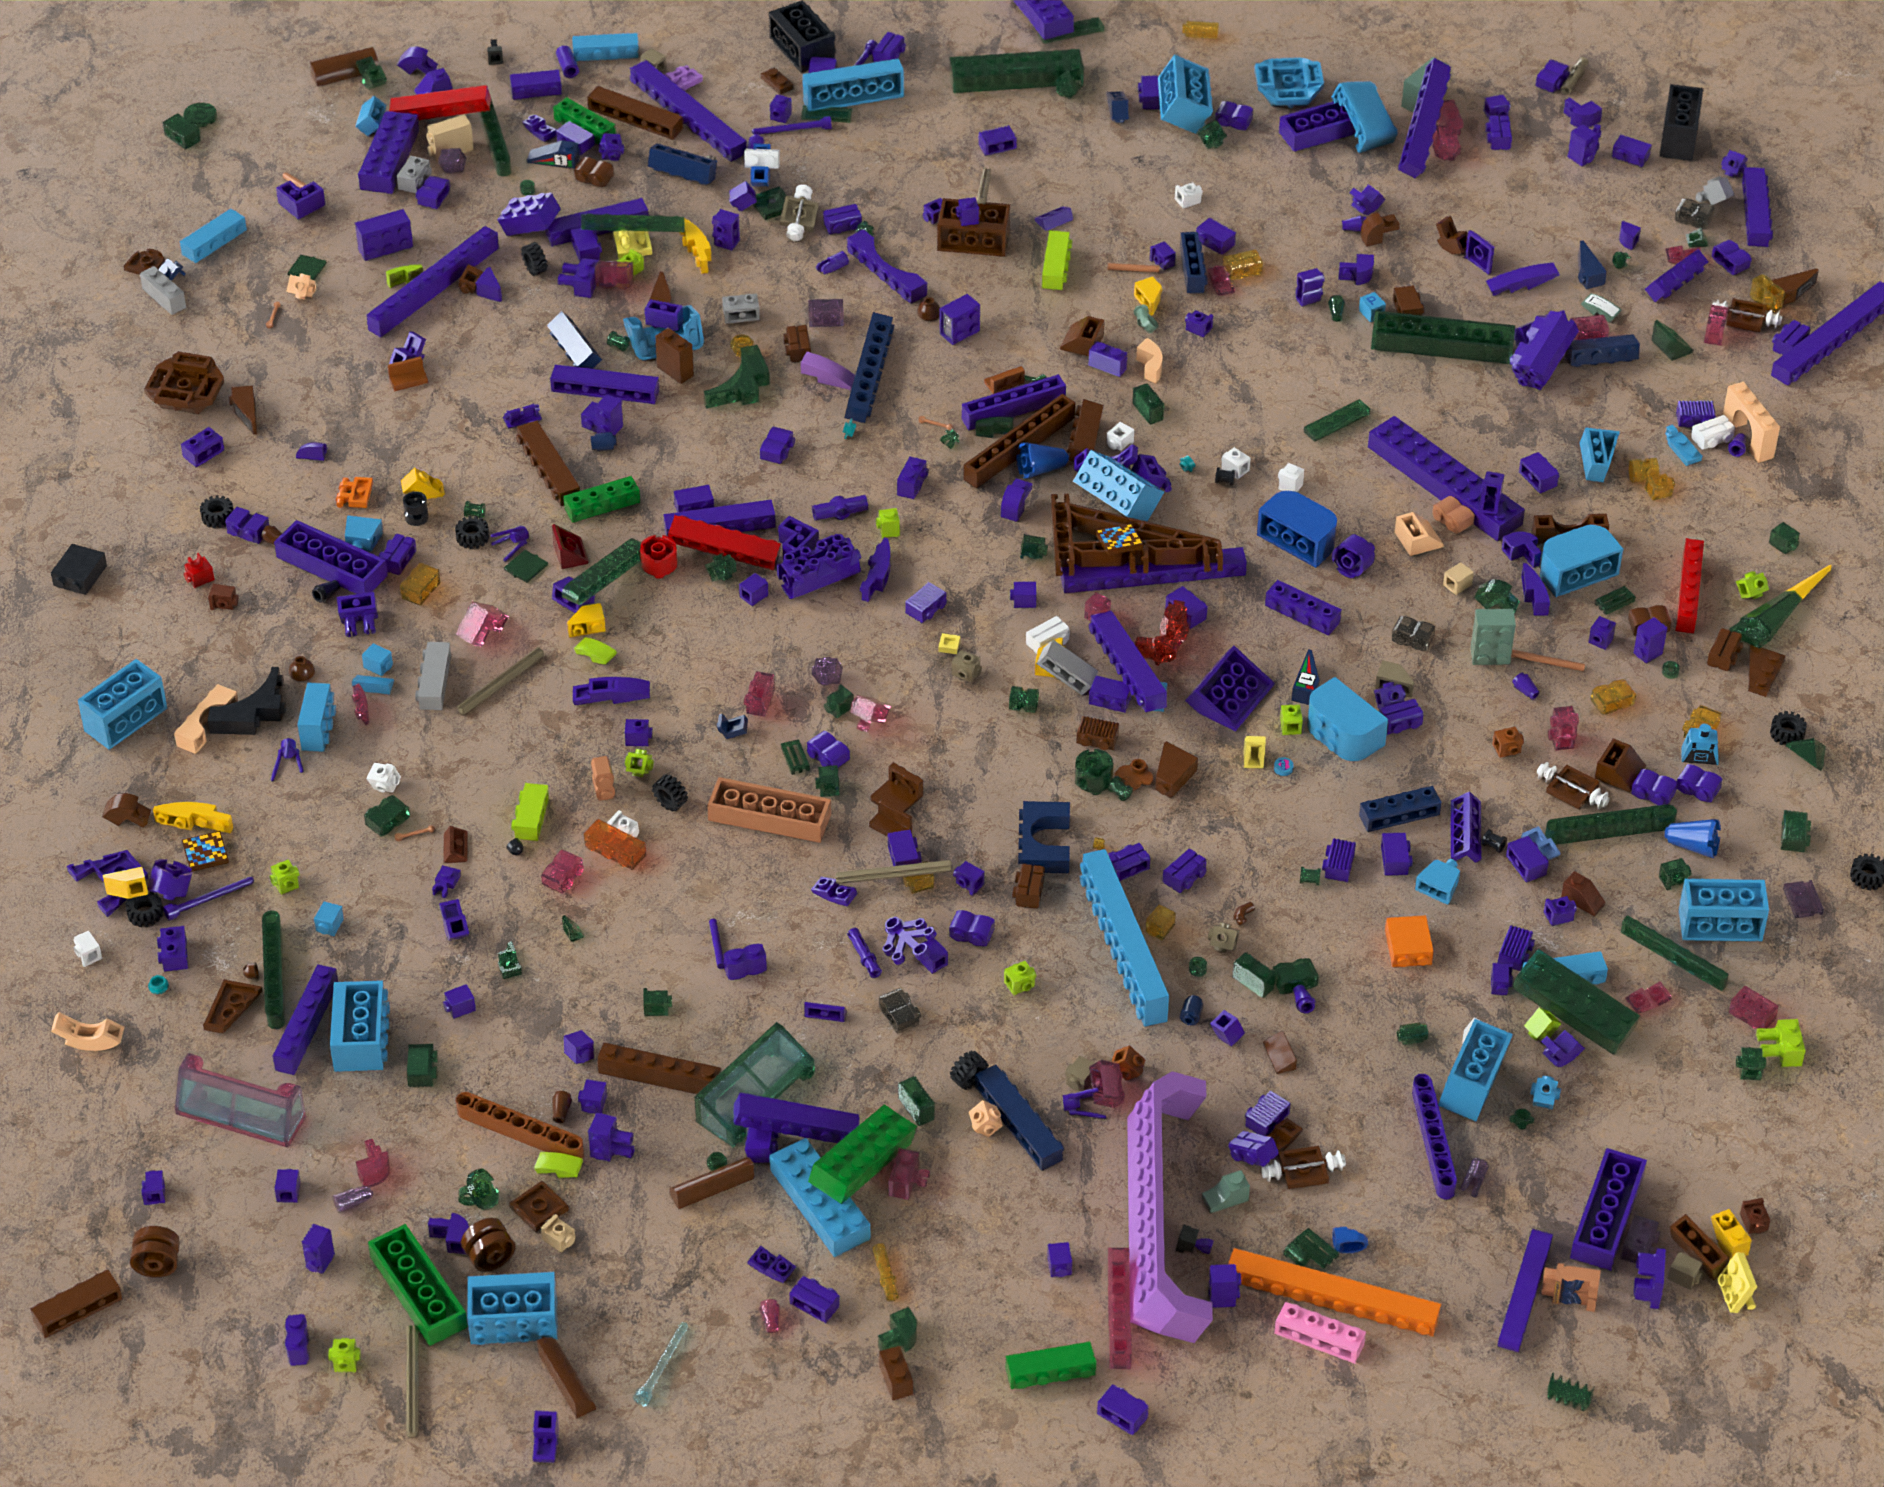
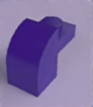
M415 46L408 48L401 55L397 66L409 75L417 68L427 74L430 71L436 70L438 63L427 56V49Z
M1569 97L1565 100L1563 113L1571 118V125L1579 127L1584 124L1587 127H1591L1601 122L1602 108L1593 101L1580 105Z
M1369 184L1362 192L1355 188L1349 192L1353 197L1351 206L1364 215H1369L1376 211L1386 200L1380 192Z
M1357 254L1356 263L1340 262L1338 280L1356 281V285L1369 282L1373 276L1374 255Z
M409 332L404 348H394L389 364L416 357L424 359L425 355L422 354L426 339L415 332Z
M1016 478L1012 485L1008 484L1001 503V517L1018 522L1025 511V499L1032 490V483Z
M1514 532L1503 536L1501 550L1511 561L1524 556L1533 568L1540 566L1542 553L1540 548L1537 547L1538 538L1528 532Z
M459 899L439 903L448 941L469 936L470 933L465 914L463 915Z
M1566 1030L1554 1041L1548 1036L1541 1041L1546 1046L1543 1054L1556 1067H1563L1570 1063L1585 1049Z
M452 1213L450 1219L429 1218V1237L445 1238L447 1253L466 1254L461 1247L462 1236L469 1228L468 1222L464 1217Z
M535 1411L533 1462L555 1463L559 1439L558 1414L556 1411Z

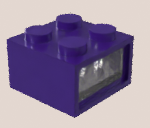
M965 294L940 308V335L952 345L980 331V304L970 295Z

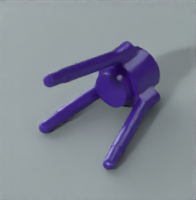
M520 525L513 529L491 534L492 538L510 534L491 542L492 546L511 539L513 543H519L503 559L504 562L511 558L522 546L527 544L526 540L529 539V533L524 526Z
M291 738L282 740L271 781L275 779L282 756L285 759L295 756L299 770L303 773L304 770L299 755L300 750L296 748L295 740Z
M1094 1088L1062 1095L1064 1111H1069V1115L1106 1119V1115L1079 1111L1076 1108H1080V1099L1106 1094L1108 1090Z

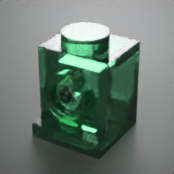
M1023 535L1020 549L1021 559H1024V556H1028L1031 559H1042L1043 556L1047 555L1048 545H1045V538Z
M841 684L836 692L826 697L827 703L824 704L826 712L838 718L854 708V694Z
M1683 858L1662 863L1658 877L1668 891L1671 890V886L1683 884L1684 879L1691 876L1692 872L1690 866L1686 865Z
M643 988L644 1016H669V1007H672V995H668V990L648 991L647 988Z

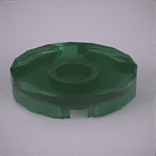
M198 102L186 107L183 117L187 125L203 128L207 126L206 124L215 122L217 112L213 105Z

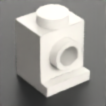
M1190 183L1181 187L1179 185L1175 187V200L1183 209L1201 203L1202 189L1199 185L1196 186L1194 183Z
M1119 422L1107 433V444L1112 450L1118 449L1122 451L1127 445L1134 443V429L1122 422Z
M620 810L607 822L608 835L626 845L639 834L638 822L623 815Z
M89 931L74 937V943L76 944L74 951L78 957H81L84 967L102 959L100 946Z

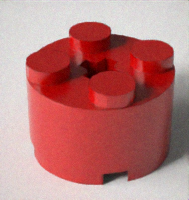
M652 535L642 541L640 545L641 568L647 574L654 576L656 579H661L678 567L676 542L671 537L666 535L656 537V535Z

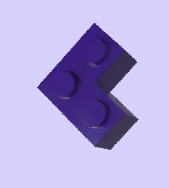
M290 180L276 187L278 204L298 220L326 205L324 189L314 181L302 188L297 187Z
M606 394L599 403L592 401L581 413L582 427L596 433L612 432V435H616L623 427L622 400Z
M788 516L778 526L783 560L786 553L804 546L809 547L812 551L816 549L817 541H819V530L791 516Z

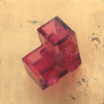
M472 601L471 605L467 608L463 621L458 626L456 635L471 645L482 647L490 630L501 632L509 616L493 605Z

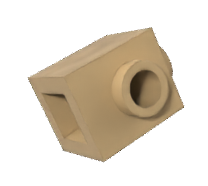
M1460 562L1445 572L1443 585L1457 595L1472 586L1474 572Z

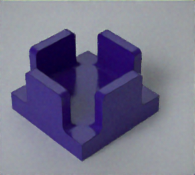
M1657 1248L1656 1254L1638 1253L1636 1262L1638 1274L1652 1277L1651 1279H1634V1299L1649 1301L1650 1308L1659 1309L1664 1287L1666 1249Z

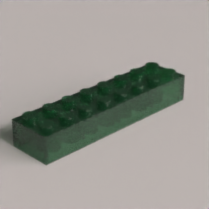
M1080 49L950 57V79L953 93L1084 85V66Z
M1375 311L1371 350L1510 364V358L1513 354L1515 325Z

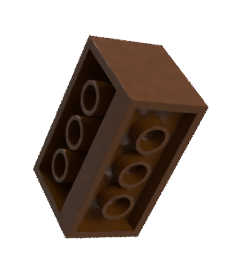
M942 199L937 223V251L1005 257L1010 234L1011 204L986 202L983 205L980 203L978 204L979 224L962 226L959 217L956 215L959 199Z

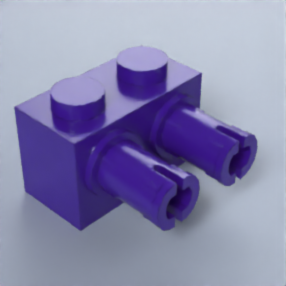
M582 258L579 264L564 262L562 266L563 274L560 273L558 276V285L573 286L574 296L591 298L600 276L599 260Z
M374 592L337 597L338 614L341 623H345V636L351 637V632L353 637L357 636V621H363L365 634H370L369 629L371 634L376 632L374 619H378L379 616Z
M596 1112L588 1130L590 1157L609 1162L614 1155L632 1159L635 1151V1146L631 1145L634 1138L633 1133L617 1129L616 1117Z

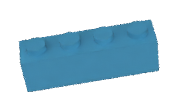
M638 33L572 36L573 55L576 61L639 58Z
M230 208L180 241L182 255L194 263L199 262L247 230L245 217Z
M1601 951L1524 962L1521 976L1528 994L1541 993L1543 991L1606 982L1608 968Z

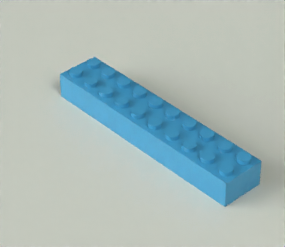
M1106 849L1083 854V862L1080 863L1082 872L1080 883L1086 889L1088 902L1091 901L1094 916L1098 917L1099 928L1105 933L1106 945L1111 947L1112 959L1117 961L1118 973L1123 975V984L1125 989H1128L1130 992L1131 1004L1136 1006L1137 1018L1142 1020L1144 1027L1167 1022L1169 994Z

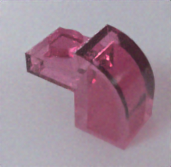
M1711 305L1704 343L1721 346L1728 307Z
M373 1139L364 1141L368 1157L355 1162L357 1175L364 1190L381 1184L390 1173L388 1152H382L380 1146H376Z

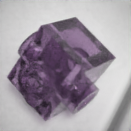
M460 148L442 149L438 163L445 173L463 172L467 158Z
M816 658L815 665L812 667V676L821 685L840 684L843 666L837 658Z

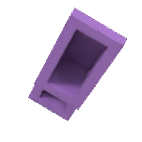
M806 352L801 361V373L818 377V383L848 390L852 389L855 374L840 364L810 352Z

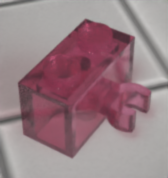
M598 261L595 266L596 286H601L605 289L611 287H618L619 289L630 288L634 282L633 262Z
M857 695L851 703L852 709L850 713L861 717L856 729L868 732L871 722L884 724L891 706L873 697Z
M898 1149L888 1180L889 1196L909 1200L914 1182L921 1187H927V1179L922 1178H930V1171L927 1169L919 1170V1152Z

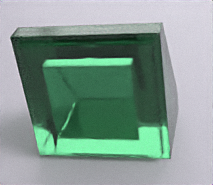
M1702 228L1686 234L1689 248L1709 246Z
M563 915L562 926L569 940L574 942L584 938V934L579 926L566 915Z

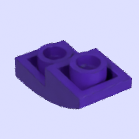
M531 115L528 119L522 121L526 129L543 142L556 136V129L546 125L545 119L540 116Z
M822 876L811 889L814 894L843 906H848L858 894L855 887L839 885L836 879Z
M761 1245L747 1262L748 1265L760 1273L782 1283L796 1269V1266L779 1254L776 1257Z

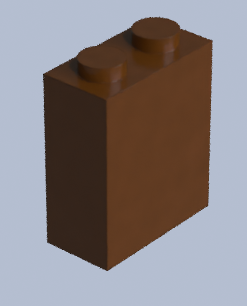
M670 328L655 336L657 368L680 384L694 376L692 344Z

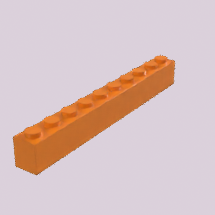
M1236 1248L1233 1249L1228 1263L1236 1264V1271L1241 1274V1285L1293 1298L1296 1301L1308 1302L1318 1307L1330 1308L1337 1312L1352 1314L1359 1318H1367L1381 1324L1385 1323L1400 1329H1407L1429 1336H1434L1439 1320L1441 1304Z

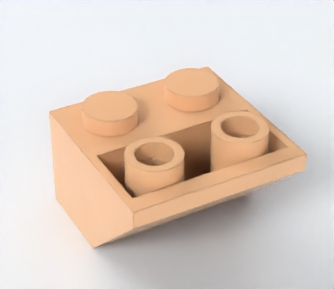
M1414 512L1396 517L1395 534L1410 556L1444 547L1443 542L1428 520Z

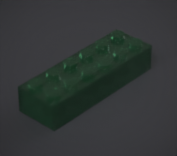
M1537 949L1516 976L1512 987L1543 1009L1549 1010L1555 1017L1613 1055L1617 1053L1636 1028L1640 1018L1639 1014L1540 949Z

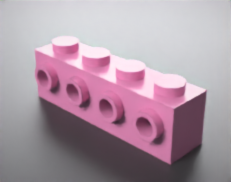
M1285 1302L1276 1320L1274 1334L1356 1363L1365 1344L1366 1331L1341 1323L1339 1320L1322 1316L1317 1312L1306 1310L1296 1304Z

